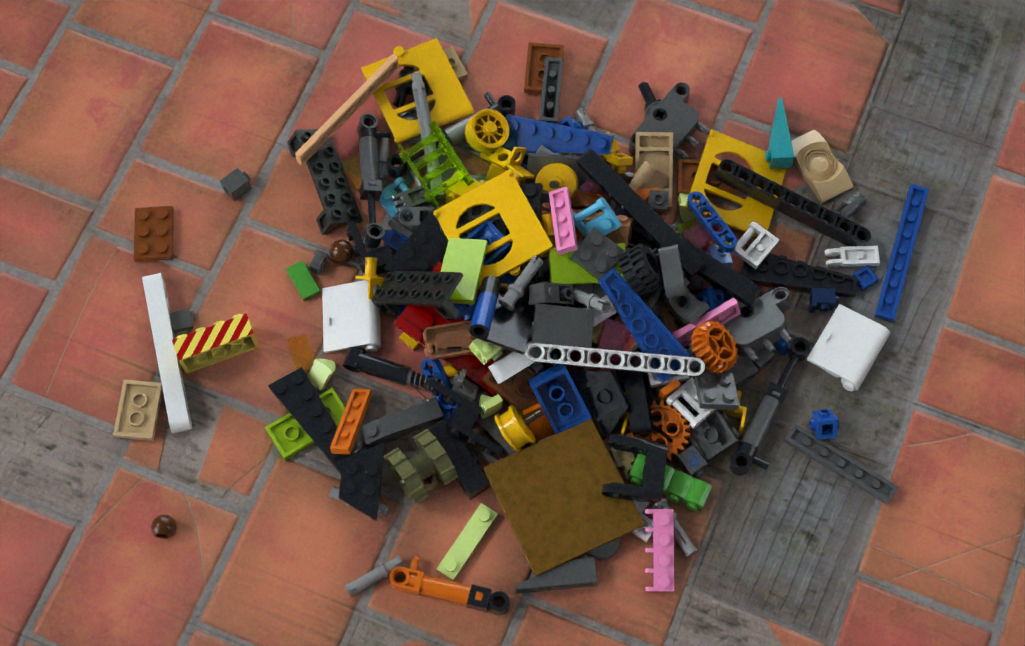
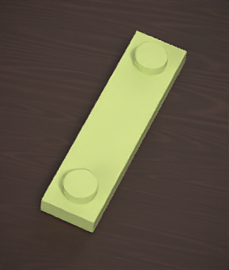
M481 503L437 567V571L454 581L498 516V513Z

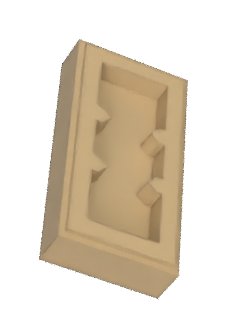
M453 46L444 49L458 80L467 78L468 74Z

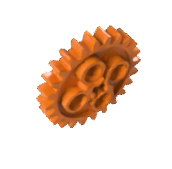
M653 400V406H651L652 418L655 415L662 417L659 422H653V426L657 431L662 430L663 435L672 439L673 442L667 441L660 433L656 435L655 431L644 439L664 442L668 446L667 458L672 462L671 456L677 457L678 451H685L682 445H689V442L685 439L691 438L690 433L686 432L691 430L690 425H685L689 421L683 418L684 416L680 412L678 413L675 407L672 409V406L669 404L664 406L663 400H661L660 405H657L656 401ZM627 426V430L632 432L631 426ZM675 426L678 430L676 433L670 434L667 432L668 428ZM632 433L627 434V436L642 438L640 435L633 436Z

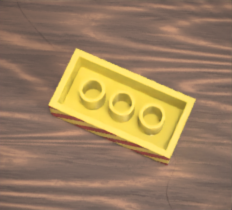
M247 313L237 314L232 319L215 322L207 328H198L190 334H181L172 340L178 360L186 374L259 348Z

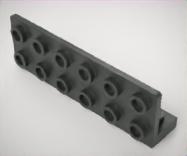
M318 129L295 130L287 142L293 157H296L295 153ZM330 137L306 162L323 206V211L316 219L322 235H328L335 225L347 224L351 221H355V224L363 221Z
M390 271L386 274L383 284L375 291V296L371 302L385 315H398L401 309L397 305L432 306L444 318L457 319L461 312L449 299L461 281L463 274L461 272Z

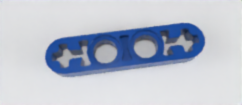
M691 192L687 199L688 208L723 252H733L737 246L736 236L702 193ZM709 212L712 217L704 218L701 214ZM720 226L722 231L715 232L712 227ZM725 240H726L728 243H729V242H732V244H731V245H730V244H725Z
M427 356L421 363V369L425 378L441 379L446 387L452 389L453 386L440 360H431ZM438 394L435 397L448 421L456 404L455 406L444 402V398Z

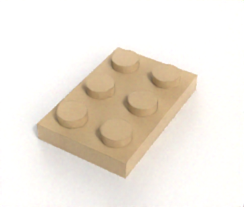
M123 380L113 432L115 438L154 441L163 392L162 383Z

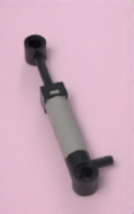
M490 92L484 94V98L490 105L485 109L496 110L505 119L507 114L515 115L516 101L512 96H501L498 102H496ZM474 115L445 130L440 128L433 132L436 149L440 155L450 152L452 146L466 140L465 126ZM421 148L406 157L399 153H393L388 156L387 169L389 175L394 178L402 177L406 172L407 164L422 157L424 149Z

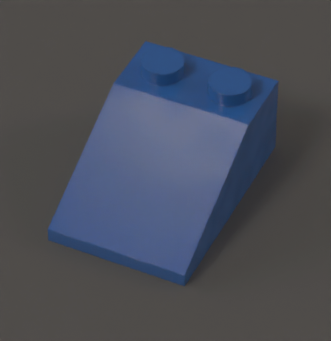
M487 220L465 239L487 240L488 245L504 236L490 220ZM508 242L486 254L483 265H491L501 261L512 246L511 243Z
M557 364L528 379L555 434L592 419L565 364Z

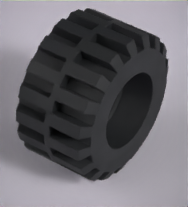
M640 243L619 255L618 260L621 272L630 288L638 296L643 298L664 286L661 266L654 254L644 244Z

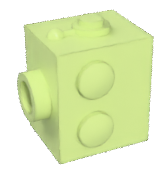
M477 338L468 347L483 365L491 359L497 360L503 354L502 350L504 349Z

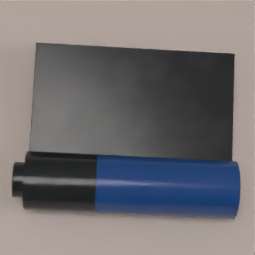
M487 276L482 280L469 332L477 339L524 355L535 305H529V301L519 298L514 305L513 311L505 309L498 302L499 298H503L506 294L500 291V280L493 276Z

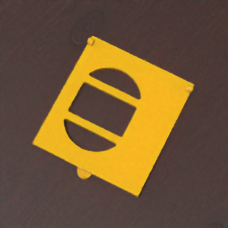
M437 38L404 50L401 46L394 48L393 52L398 57L399 67L411 66L419 69L416 72H421V76L425 77L433 93L427 96L428 103L436 101L434 108L430 112L433 129L475 113ZM389 57L361 67L366 81ZM412 73L382 84L373 93L397 144L421 135L418 119L406 120L398 116L415 109L416 106L415 102H412L394 110L385 91L411 81Z
M711 129L690 193L694 191L700 192L708 200L704 192L705 190L742 205L737 210L729 211L720 209L709 201L728 227L745 233L749 229L750 223L756 222L768 231L774 212L773 208L749 196L743 199L706 184V179L711 164L719 166L722 161L715 158V156L723 153L740 156L749 164L752 171L782 185L787 168L769 169L768 162H765L764 150ZM686 202L685 209L691 211V210L688 208L687 202ZM703 212L701 214L702 216L707 218L712 217V215L709 212ZM754 233L752 236L757 238L759 235Z
M510 169L433 211V215L436 216L448 240L449 238H460V235L498 214L501 215L510 234L488 245L486 254L510 241H513L510 252L504 259L495 264L483 265L478 289L481 287L482 280L485 277L493 276L499 278L508 272L512 276H517L521 272V265L530 261L533 256H539L554 248L515 179L513 171ZM478 205L495 207L493 210L457 229L459 219L470 208Z

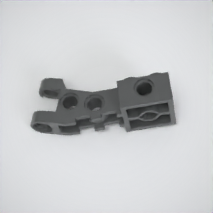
M478 205L470 208L461 216L457 227L466 225L495 207ZM404 207L400 210L398 217L403 225L419 226L430 211L434 213L433 211L440 207ZM407 211H410L408 215V219L410 222L406 221L405 219V213ZM498 214L489 219L505 237L506 224L501 215ZM434 216L435 219H436V221H437L438 226L441 227L440 224H439V222H438V220H437V218H436V216ZM478 226L469 230L468 235L472 233Z

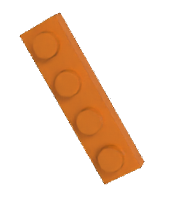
M371 389L352 390L330 446L332 454H351L373 396Z

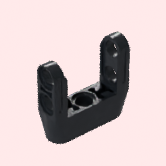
M617 434L610 435L608 445L615 450L645 454L642 485L635 486L616 482L603 484L602 495L637 502H661L668 446L644 438Z

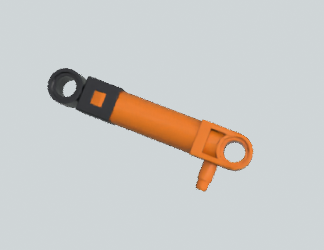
M418 555L414 556L410 569L396 567L390 573L391 584L398 591L418 596L423 594L467 605V608L487 612L488 607H490L491 612L495 615H503L509 609V597L505 592L496 591L492 594L490 588L474 584L468 586L428 576L424 572L417 571L420 563V556ZM398 575L406 577L402 583L396 582L395 579ZM497 599H502L505 605L498 608L493 603Z

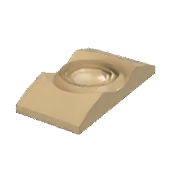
M815 129L791 140L794 153L793 162L821 204L853 189L854 186L845 167L835 158L828 142Z
M636 132L635 173L643 165L644 161H647L658 170L642 189L660 187L662 191H669L667 207H672L673 132Z

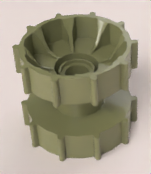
M428 428L413 437L420 451L413 457L407 459L399 448L392 450L384 456L397 482L413 504H418L429 496L422 481L434 473L443 485H447L458 478L455 467L446 451Z

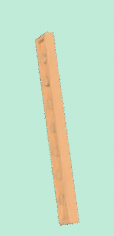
M392 54L295 153L296 160L301 166L399 68L396 55Z

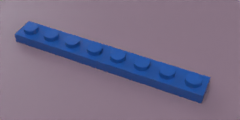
M914 184L909 186L874 317L889 322H893L895 319L927 199L928 188Z

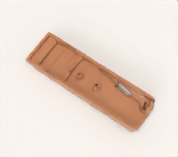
M472 320L427 327L423 332L425 355L431 360L461 355H474L468 348L476 339L469 332ZM447 347H461L459 349H447Z

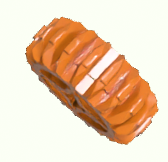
M710 321L700 324L693 331L691 336L692 342L690 343L694 348L692 352L696 354L695 358H699L704 362L705 370L709 369L711 373L716 372L717 374L730 370L737 363V352L739 351L735 346L737 343L733 340L734 336H731L729 333L730 330H726L725 326L720 325L719 322L714 323Z

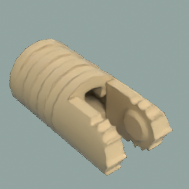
M644 161L643 165L633 175L634 178L629 183V186L634 191L641 190L658 170L647 161Z

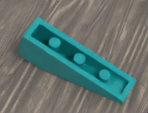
M778 98L768 149L764 155L769 169L791 168L794 160L782 98Z

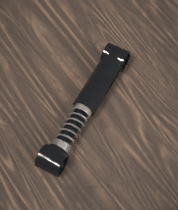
M349 347L342 365L345 369L355 373L363 372L402 385L414 384L415 387L418 385L420 388L428 389L424 386L426 378L423 373L418 374V371L415 373L409 366L367 354L356 347ZM438 378L435 379L439 383L443 384L442 380H438Z

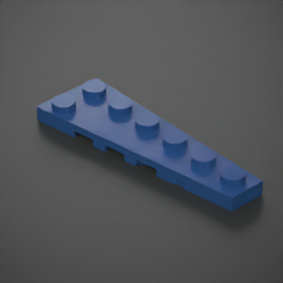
M511 114L506 116L509 125V137L502 147L509 151H512L514 147H525L527 152H537L538 148L543 145L550 151L557 153H585L591 148L597 154H611L614 135Z
M615 268L598 281L642 353L692 357L637 293L630 288ZM652 358L650 366L653 369H657L660 362L657 358ZM672 360L670 368L673 371L679 369V362ZM655 373L661 383H664L673 375Z

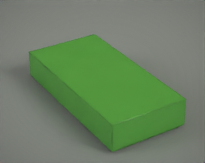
M303 260L286 268L303 301L321 293Z

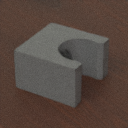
M684 278L687 294L667 298L664 288L659 299L679 324H692L710 307L706 302H700L691 294L687 288L690 282ZM678 297H681L683 300L681 306L677 304Z

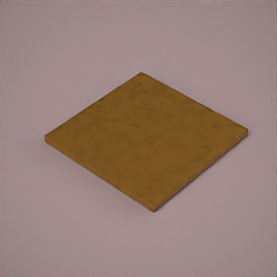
M592 419L483 467L535 577L645 526L634 501L602 495L603 484L612 482L624 484Z

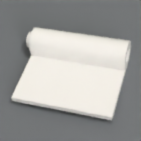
M368 280L322 288L324 353L349 349V347H362L367 352H377L381 348L380 309L368 299ZM375 285V286H374V288H373V293H374V295H375V291L379 288V285Z
M839 304L809 354L807 361L840 377L841 383L846 390L851 392L853 390L857 391L887 341L890 331L885 326Z

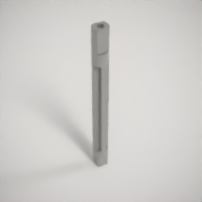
M421 72L412 73L411 76L412 90L432 197L434 200L444 199L445 191L425 85L422 81Z

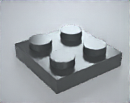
M593 227L570 259L597 280H600L611 270L617 262L619 255L625 250Z
M703 372L698 376H694L699 408L738 410L740 404L733 373L717 374L716 372Z

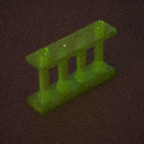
M434 120L428 124L432 130L429 136L408 150H405L401 144L397 146L401 151L399 156L404 163L408 162L424 188L425 193L423 195L429 203L433 202L438 207L440 204L435 198L437 195L458 181L462 182L464 180L468 186L474 183V181ZM433 141L440 142L436 150L414 164L411 159L412 155ZM442 154L448 155L449 158L446 159V162L422 177L419 169ZM455 167L457 169L454 176L433 190H430L427 185L428 182L449 168L453 169Z

